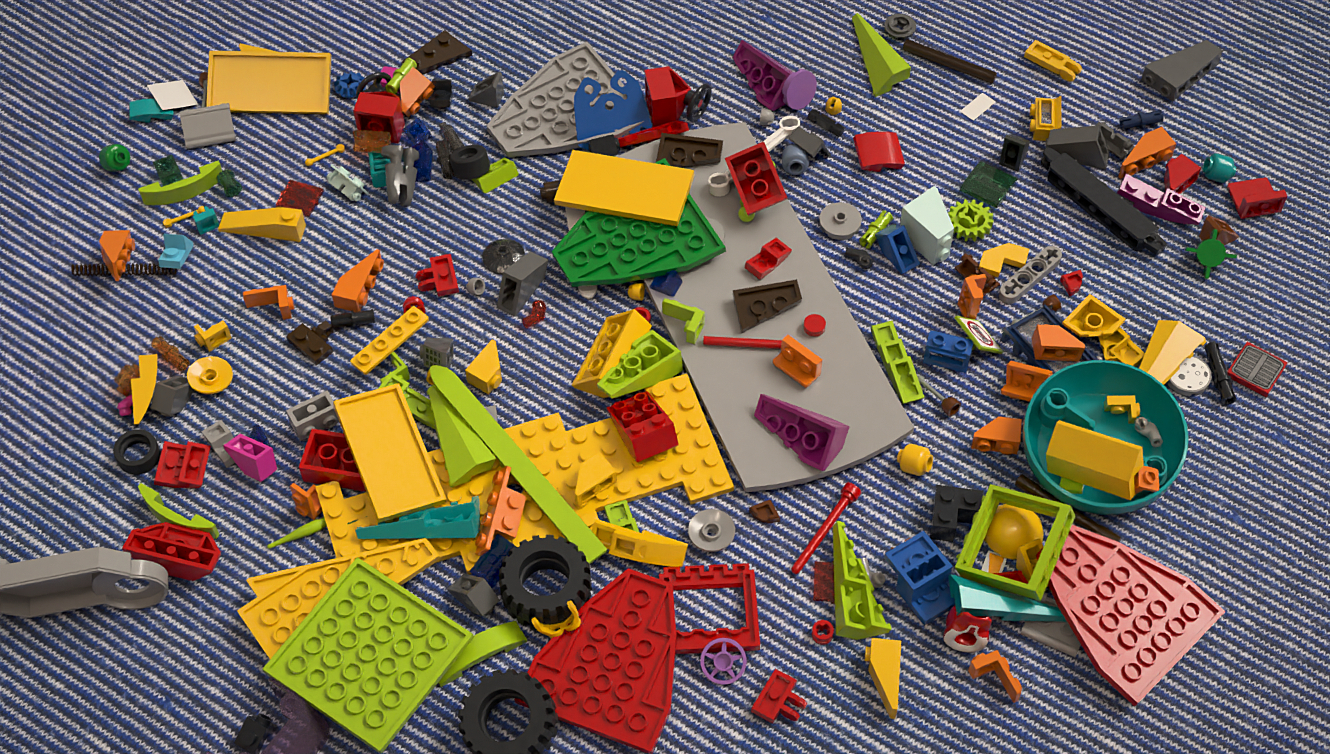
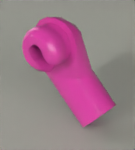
M132 395L127 396L118 403L117 409H119L120 416L132 413L130 406H133Z

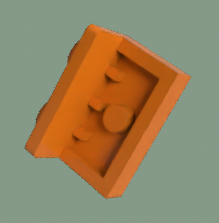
M1010 361L1007 364L1006 384L1001 388V394L1013 399H1022L1030 402L1039 386L1052 375V371Z

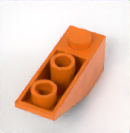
M1163 127L1145 133L1122 163L1118 177L1121 179L1125 174L1132 176L1142 169H1148L1154 164L1169 160L1173 156L1176 146L1175 141Z
M130 230L104 231L99 240L102 258L115 281H119L122 273L125 272L127 262L130 261L132 251L135 250V240L131 238Z
M376 249L339 278L332 292L336 308L359 312L362 306L366 305L368 293L375 286L378 271L381 272L383 269L384 260L381 258L380 250Z

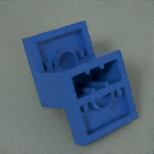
M925 531L918 533L885 553L884 559L898 575L897 592L924 626L951 610L955 605V599L951 598L948 576L951 574L953 566Z

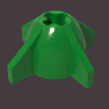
M1212 229L1210 238L1202 240L1196 248L1185 247V251L1195 252L1197 261L1204 265L1203 278L1209 279L1211 267L1220 265L1225 257L1237 258L1235 254L1226 253L1224 244L1216 240L1217 229Z

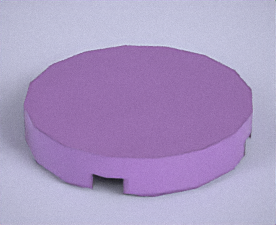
M798 69L799 71L791 73L782 89V94H784L783 102L792 109L799 110L807 106L816 92V77L812 72L805 69Z

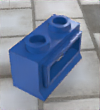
M930 330L923 363L966 373L974 342L971 339ZM932 352V353L940 354V355H943V357L937 356V355H933V354H930V353ZM953 357V358L961 359V360H963V362H962V361H958V360H954V359H951V358Z

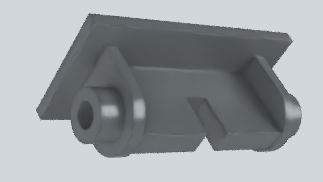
M1098 122L1096 124L1100 126L1108 150L1119 158L1123 159L1134 149L1135 146L1131 143V139H1127L1118 132L1115 134L1114 130L1107 126L1105 122Z

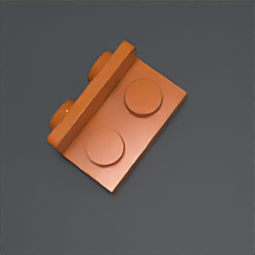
M985 274L971 275L964 279L957 303L963 317L976 320L980 303L983 300V289L987 279Z
M787 334L782 339L781 353L773 359V364L807 388L821 375L823 359Z

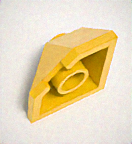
M1089 294L1062 324L1079 337L1112 336L1126 319Z

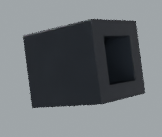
M613 134L587 140L590 153L614 156L618 155L617 150H620L619 140L614 138Z

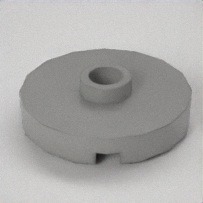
M843 202L829 204L821 211L819 218L822 232L828 234V237L837 240L852 238L854 234L859 232L862 222L861 214L856 207Z

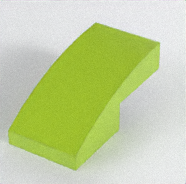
M627 500L604 506L609 523L639 532Z

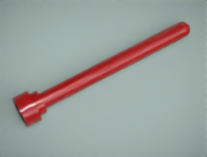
M847 482L841 489V499L792 566L791 571L793 574L800 573L847 505L857 501L861 495V490L856 485Z

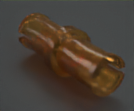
M159 336V338L155 337L152 340L151 346L162 355L163 360L173 364L180 372L188 368L190 361L179 353V349L176 346L170 345L162 336Z

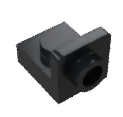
M432 79L431 82L435 87L433 88V94L430 96V107H451L453 99L452 80Z

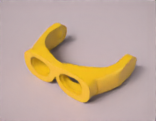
M571 600L567 602V605L572 614L563 623L549 625L540 623L536 617L531 619L534 627L551 639L560 636L564 629L572 631L578 628L581 620L576 606Z

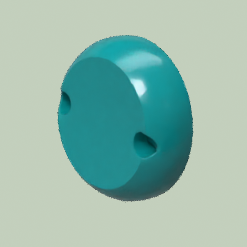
M1091 360L1067 366L1051 375L1039 386L1027 407L1024 417L1023 448L1031 471L1041 485L1055 498L1073 508L1088 513L1118 515L1130 513L1152 504L1172 486L1179 476L1186 459L1188 429L1178 402L1171 392L1152 375L1139 368L1117 361ZM1135 396L1136 403L1140 405L1139 417H1144L1148 422L1156 425L1163 443L1159 447H1153L1149 438L1136 431L1135 421L1133 424H1128V411L1122 414H1112L1111 411H1104L1106 397ZM1060 420L1141 446L1143 448L1144 466L1158 469L1159 491L1143 490L1134 495L1131 500L1087 485H1084L1082 494H1072L1061 488L1059 485L1062 477L1049 473L1046 461V452L1056 423Z

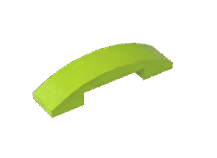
M219 160L199 167L200 174L163 187H160L159 182H155L138 188L144 205L173 204L188 200L209 190L224 177Z
M390 372L379 388L399 383L413 418L435 429L434 413L431 412L430 399L409 388L407 381Z
M142 483L138 485L147 507L160 522H168L209 532L213 539L219 537V532L214 523L198 514H195L191 520H188L163 506V500L158 492Z
M512 621L500 624L474 635L472 641L438 682L440 687L463 676L462 671L502 650H505L507 653L526 643L527 639L517 622Z

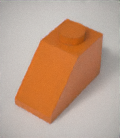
M1037 324L1031 338L1035 360L1079 362L1085 350L1084 343L1058 325Z

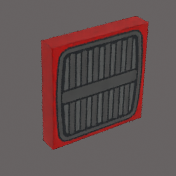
M1247 341L1227 373L1232 380L1267 397L1288 362Z

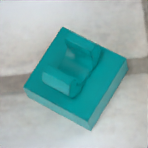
M205 206L204 212L200 214L197 211L193 212V219L200 235L219 227V222L213 208L209 209Z

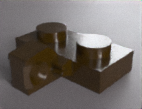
M326 320L319 324L317 328L313 327L311 330L302 323L286 336L287 341L316 366L333 353L332 347L326 342L334 331L332 325Z

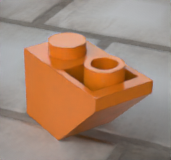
M414 67L400 81L401 106L403 113L407 117L418 112L421 102L433 94V88L435 87L430 80Z
M997 417L974 433L971 449H978L983 452H1001L1006 455L1017 454L1021 439L1022 419Z

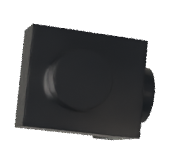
M259 713L258 715L247 716L234 744L250 754H259L269 732L276 731L278 726L271 722L272 719L264 714Z

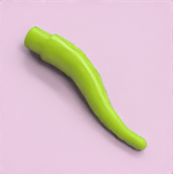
M325 518L315 519L304 524L286 536L268 544L267 548L271 549L321 531L322 528L327 526Z

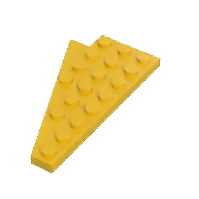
M423 538L251 577L246 581L257 598L237 610V612L269 659H271L357 557L401 586L440 560L438 553L429 541Z

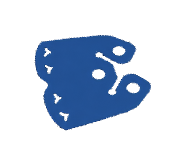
M618 70L612 77L610 86L621 94H626L627 99L624 100L614 92L603 94L598 98L593 107L590 106V102H593L601 91V85L589 77L581 81L574 95L577 141L612 133L616 129L620 130L639 122L642 123L629 131L630 134L639 132L641 126L646 129L652 128L642 89L635 78L624 70ZM620 78H625L627 81L624 87L618 85ZM587 85H591L594 90L592 94H587L585 92V87ZM607 101L613 102V109L607 110L605 108ZM588 143L578 144L579 147L589 150Z

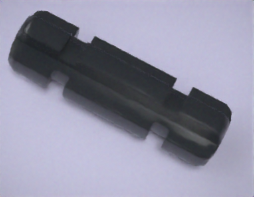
M812 109L808 113L809 120L814 123L817 122V125L829 132L833 131L832 134L837 137L844 133L845 127L843 125L835 124L836 121L823 113L820 115L821 112Z

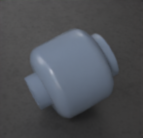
M796 144L789 145L783 150L781 158L785 172L790 175H800L808 169L809 158L807 152Z

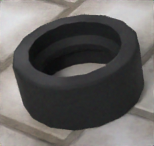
M140 429L127 431L121 435L113 448L118 466L124 472L133 475H140L153 469L159 462L161 454L155 437L150 432ZM146 443L150 446L148 454L140 460L128 461L124 458L126 450L134 444Z

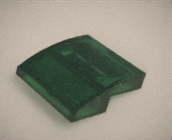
M980 161L968 175L959 191L998 208L1005 201L1007 193L1016 185L1018 178Z

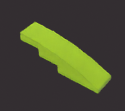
M893 321L871 326L870 330L878 352L902 404L924 399L925 397L911 357L907 356L902 339L898 338Z

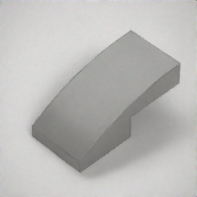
M220 420L201 431L226 468L233 465L235 462L225 451L223 445L234 437L224 422Z

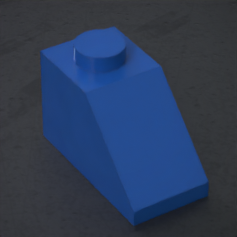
M890 225L875 234L882 253L901 274L920 264L905 225Z

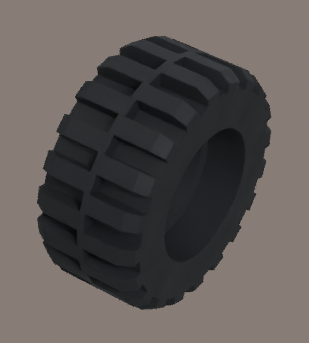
M539 535L532 536L533 540L530 541L524 539L519 542L520 546L518 548L513 546L509 550V556L504 557L502 567L499 569V586L504 607L508 609V614L513 619L517 618L519 624L523 626L530 624V629L537 630L531 620L534 617L542 624L563 623L572 614L567 605L568 601L571 600L578 611L591 598V573L586 556L583 551H578L576 544L573 542L567 544V539L563 537L554 539L553 535H546V538H539ZM545 569L556 570L568 579L566 585L560 591L548 596L534 595L523 587L524 582L531 574Z
M507 669L506 673L496 670L492 671V677L488 678L485 674L479 678L481 681L479 685L475 686L472 684L468 688L471 693L469 697L464 695L461 703L464 705V708L458 711V718L461 720L458 728L459 732L463 735L462 740L470 749V752L473 754H541L544 749L549 751L552 746L550 740L552 737H556L557 734L555 724L558 723V714L555 712L556 705L550 694L535 677L532 678L523 671L517 673L515 669ZM517 698L523 700L530 709V721L525 731L516 739L508 742L494 740L487 731V719L491 710L498 703L506 699Z

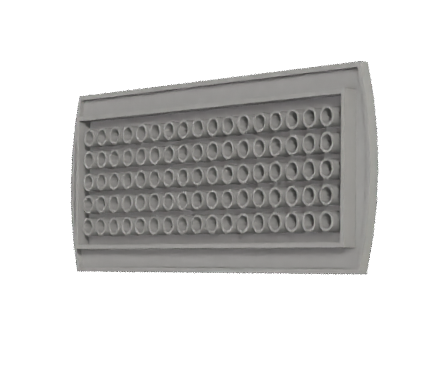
M746 123L716 125L675 134L723 140L722 156L719 163L686 167L685 169L694 170L695 174L689 194L704 216L717 220L725 231L724 245L726 252L688 271L642 279L673 345L681 351L682 363L744 491L753 492L806 483L838 473L880 454L914 432L913 424L788 199L756 212L752 221L743 222L738 216V211L741 208V198L734 181L730 183V191L725 196L717 197L710 193L709 177L714 173H725L729 169L725 158L757 144ZM660 139L636 147L617 157L655 163ZM778 238L791 248L792 252L771 273L759 280L744 268L745 263L759 254L763 245ZM797 279L802 296L800 304L741 333L732 295L733 290ZM664 298L676 300L681 304L697 307L705 311V325L695 345L686 342V332H684L685 321L662 313V301ZM818 314L824 317L826 329L822 335L814 337L805 333L803 326L804 320L808 315ZM788 334L823 359L821 375L805 388L773 364V359L781 353V349L703 345L704 336L782 340ZM760 394L768 395L850 426L842 450L825 471L802 462L798 458L799 455L783 444L784 441L776 433H772L754 416Z

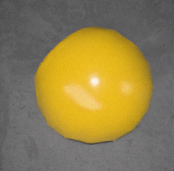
M1007 504L1000 505L995 512L984 542L1001 557L1012 560L1017 559L1018 547L1037 538H1040L1041 542L1043 541L1044 532L1041 520L1033 511Z

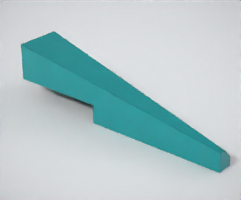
M471 497V502L458 504L455 501L450 503L451 506L432 507L399 517L397 522L385 523L384 521L374 526L357 527V538H476L480 531L479 497Z
M953 574L948 576L951 598L955 599L957 616L961 612H968L973 616H1001L1002 621L1067 622L1057 607Z

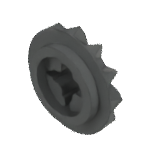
M905 14L891 15L884 24L885 32H888L889 37L895 36L896 40L898 37L904 40L907 36L912 37L916 30L914 19Z

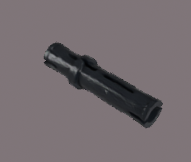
M1210 342L1204 346L1214 375V385L1219 390L1222 404L1229 405L1237 400L1232 388L1233 381L1228 376L1218 343Z

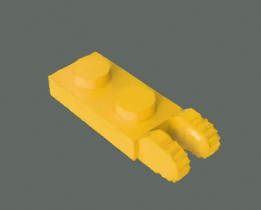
M1037 40L1029 46L1024 54L1025 58L1058 75L1060 74L1062 79L1072 82L1076 78L1075 74L1080 73L1082 70L1081 65L1076 63V61Z

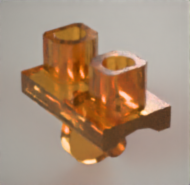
M353 130V151L381 153L382 147L391 145L390 132Z

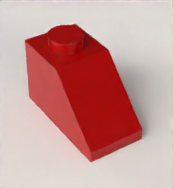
M1180 154L1175 159H1170L1165 166V191L1168 188L1178 194L1183 193L1197 181L1201 167L1183 154Z

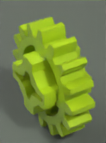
M964 199L963 204L957 201L955 207H950L948 215L954 227L953 233H957L958 239L963 236L965 241L972 238L975 242L977 237L984 239L985 234H990L994 222L992 220L993 213H989V207L983 208V202L975 204L976 202L973 199L971 203H968Z

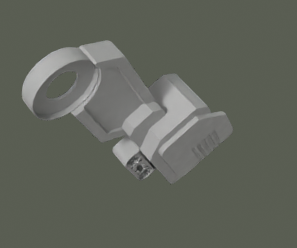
M94 547L16 563H9L6 559L0 558V613L32 618L101 604L119 609H141L160 603L168 594L167 570L163 566L151 561L131 560V553ZM123 578L144 579L149 582L146 587L136 590H126L115 585L118 580Z

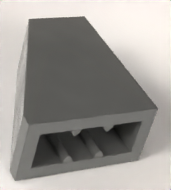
M1099 125L1050 130L1049 138L1046 139V148L1050 147L1060 154L1065 152L1080 165L1099 169L1107 168L1109 150Z
M528 252L503 271L497 308L516 316L545 278L548 259L533 252Z

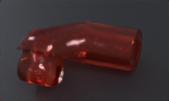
M535 300L532 303V313L521 319L526 329L544 320L547 309L544 301Z

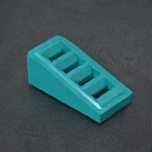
M381 149L369 151L373 186L375 188L386 186L385 165L391 163V161L381 155Z

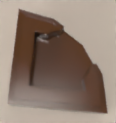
M770 499L749 507L751 515L761 522H780V516Z

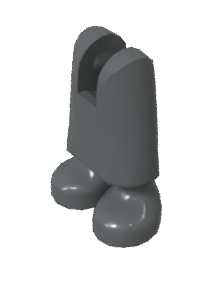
M401 145L384 146L381 148V155L391 161V163L385 165L388 202L396 204L400 194V205L409 207L412 202L417 169L413 166L419 159V152L413 148L403 150Z

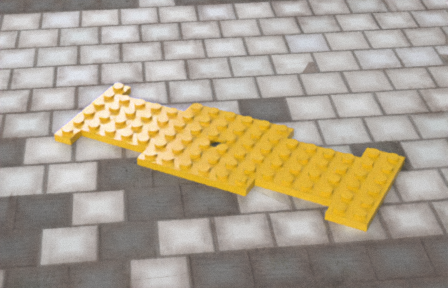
M687 374L660 381L654 386L644 388V391L650 393L674 423L679 445L640 462H636L629 453L611 418L565 431L558 412L503 430L591 531L594 521L596 519L599 520L596 512L604 510V506L627 500L628 503L683 485L690 505L734 491V485ZM441 449L427 452L446 497V503L434 506L435 508L451 506L450 503L455 501L458 504L471 502V497L478 496L480 501V531L476 538H426L440 557V560L437 562L461 555L466 572L470 575L502 565L504 557L509 556V550L513 546L518 548L520 546L519 542L524 539L530 541L533 540L532 536L539 535V538H546V535H553L554 539L559 537L565 538L523 489L521 494L527 497L516 538L509 540L494 533L490 550L481 556L476 555L477 546L475 542L482 531L483 525H481V520L487 512L489 505L487 504V498L494 486L492 479L496 471L502 469L499 460L496 458L491 470L473 475L469 482L450 487L448 470H445L444 466L445 458L443 452H441ZM601 452L616 471V483L578 507L575 501V490L580 465L589 455ZM510 474L506 487L511 484L520 485ZM331 481L315 486L336 558L423 539H358L356 534L357 527L378 525V520L367 492L344 499L339 482ZM399 517L387 520L385 523L397 522Z

